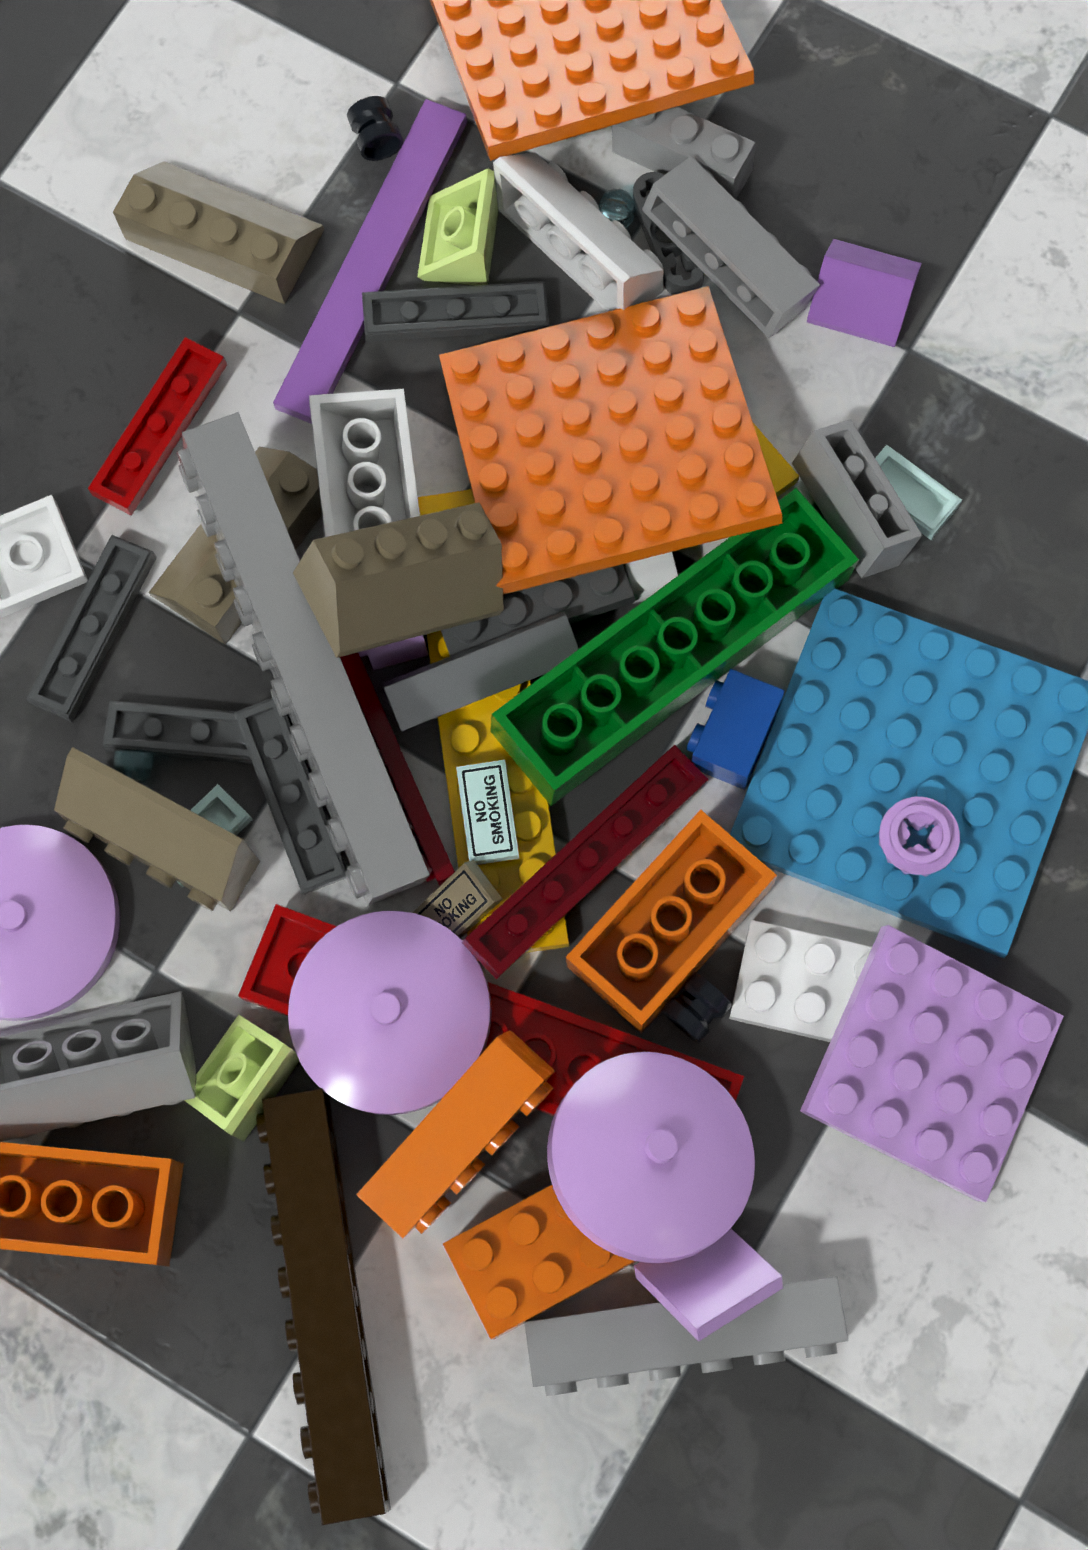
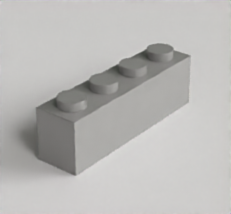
M690 156L653 183L642 211L768 338L806 309L820 284L812 277L805 266L799 264L780 245L773 234L767 232L748 213L741 202L735 200L716 181L709 170L703 168Z

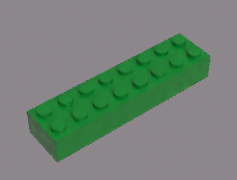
M797 488L778 501L782 512V524L729 537L492 713L490 732L551 806L821 602L823 597L832 590L838 589L849 580L859 559Z

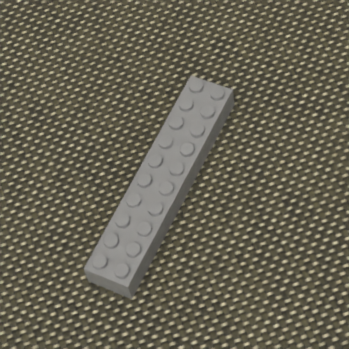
M239 412L182 432L183 449L177 451L181 464L179 465L181 476L189 493L198 491L199 496L195 498L199 508L197 513L207 538L216 535L218 541L214 542L217 551L215 557L225 582L234 579L237 586L233 588L236 598L233 601L244 627L252 624L255 633L252 634L254 642L252 648L262 672L271 669L274 677L271 680L273 689H270L272 698L280 716L289 714L293 726L289 727L291 732L289 734L290 742L298 761L308 760L312 772L308 773L310 779L307 782L317 807L326 805L330 813L331 819L328 820L329 825L326 826L336 853L344 850L346 852L350 866L347 867L345 875L355 899L364 896L367 906H370L421 885L430 876L341 659L340 657L336 658L293 574L300 560Z

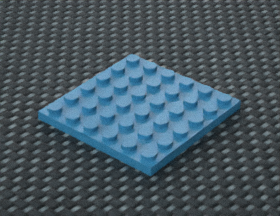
M834 589L822 599L730 835L770 869L1005 958L1008 955L1088 730V681ZM910 797H927L943 804L955 817L960 831V843L953 860L945 869H941L926 877L915 874L905 875L899 868L891 863H887L886 856L879 845L880 823L884 815L894 804ZM932 824L927 829L924 827L922 830L917 831L913 826L909 827L908 825L907 829L911 835L903 848L906 850L909 847L913 848L915 845L920 844L924 849L928 848L929 850L930 846L926 840L935 826Z

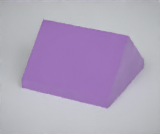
M833 239L823 259L817 281L820 286L813 295L807 323L895 347L922 263Z

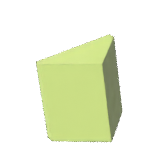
M489 168L429 196L418 278L431 282L474 286L488 285L498 216L494 171Z
M238 1014L196 1074L195 1098L184 1101L230 1135L245 1141L257 1124V1114L264 1113L262 1099L275 1097L300 1061L294 1050Z

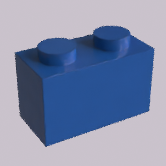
M730 669L725 682L716 680L710 691L705 707L712 709L706 725L697 723L690 737L686 750L693 752L692 763L702 773L745 790L773 726L785 690Z

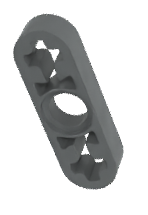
M648 172L641 175L634 183L633 206L651 252L662 263L664 270L663 284L672 295L699 289L703 285L704 272L674 242H661L655 235L659 227L642 211L647 199L646 192L651 190L653 183L664 176V174L659 172ZM681 255L684 270L691 272L689 280H684L680 274L676 275L677 263L675 257Z

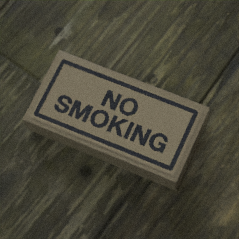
M472 860L465 862L412 913L428 917L442 924L461 939L503 899L476 862Z

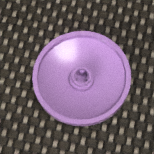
M13 825L0 828V1020L28 1021L55 1014L69 1007L83 997L97 983L109 965L116 948L120 928V909L111 877L97 857L84 845L65 833L51 828L36 825Z
M379 911L360 915L338 925L321 938L307 954L295 976L288 1009L291 1040L296 1055L310 1078L337 1101L368 1113L379 1115L407 1114L438 1103L484 1052L491 1027L492 1007L488 983L477 959L462 944L463 941L442 924L428 917L404 911Z
M656 1052L628 1053L610 1058L594 1066L572 1086L562 1099L553 1117L548 1136L547 1162L549 1175L555 1194L565 1213L573 1224L595 1244L606 1251L629 1260L645 1263H666L686 1259L698 1254L724 1236L742 1214L752 1190L755 1171L754 1147L749 1127L742 1111L729 1092L714 1077L695 1064L672 1055Z

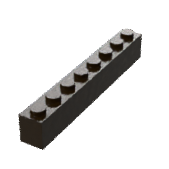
M323 1089L262 1099L264 1113H259L256 1116L257 1130L261 1144L268 1143L271 1161L270 1164H264V1181L268 1195L275 1194L278 1210V1215L271 1216V1231L275 1246H283L285 1266L278 1268V1281L282 1298H290L293 1319L285 1321L286 1338L290 1352L297 1351L300 1367V1372L293 1373V1389L297 1405L305 1404L308 1426L300 1428L301 1446L304 1458H312L315 1480L308 1482L310 1508L312 1514L320 1513L322 1525L383 1515L391 1510L330 1095L323 1091Z

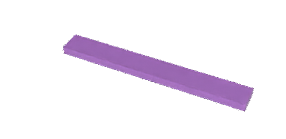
M425 99L273 401L275 410L312 424L309 395L333 394L365 330L362 292L384 291L429 201V196L432 195L467 124L465 113Z

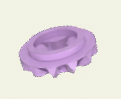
M927 797L903 799L886 812L880 823L879 845L886 856L887 863L893 864L905 875L915 874L926 877L941 869H945L958 851L960 843L958 823L950 810L934 799ZM932 824L935 826L926 840L930 846L929 850L928 848L924 849L920 844L915 845L913 848L909 847L906 850L903 848L911 835L907 829L908 825L909 827L913 826L917 831L922 830L924 827L927 829Z

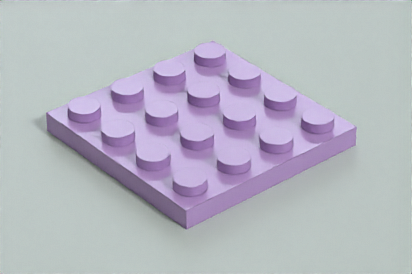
M889 925L881 926L800 1112L976 1201L986 1202L1064 1016Z

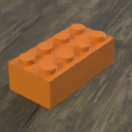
M700 809L566 956L567 967L642 1034L660 1014L662 1008L670 999L678 994L688 979L705 964L773 888L777 875Z
M511 1030L497 1036L356 1195L400 1237L404 1238L414 1228L423 1234L451 1204L445 1197L448 1191L451 1189L457 1195L485 1166L479 1159L481 1154L486 1150L492 1156L520 1127L513 1121L514 1117L520 1111L528 1116L554 1089L547 1081L556 1071Z
M0 1142V1249L170 1267L184 1163L169 1158Z
M552 1185L443 1243L491 1340L502 1336L524 1324V1322L537 1317L637 1262L606 1251L586 1237L565 1213Z

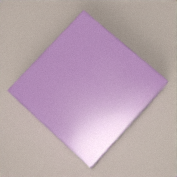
M731 1228L711 1246L686 1259L666 1263L639 1262L634 1265L636 1279L698 1342L783 1289L782 1275Z

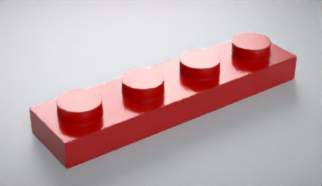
M184 337L89 485L88 490L92 496L132 516L181 439L182 432L186 431L226 368L227 363L224 356Z

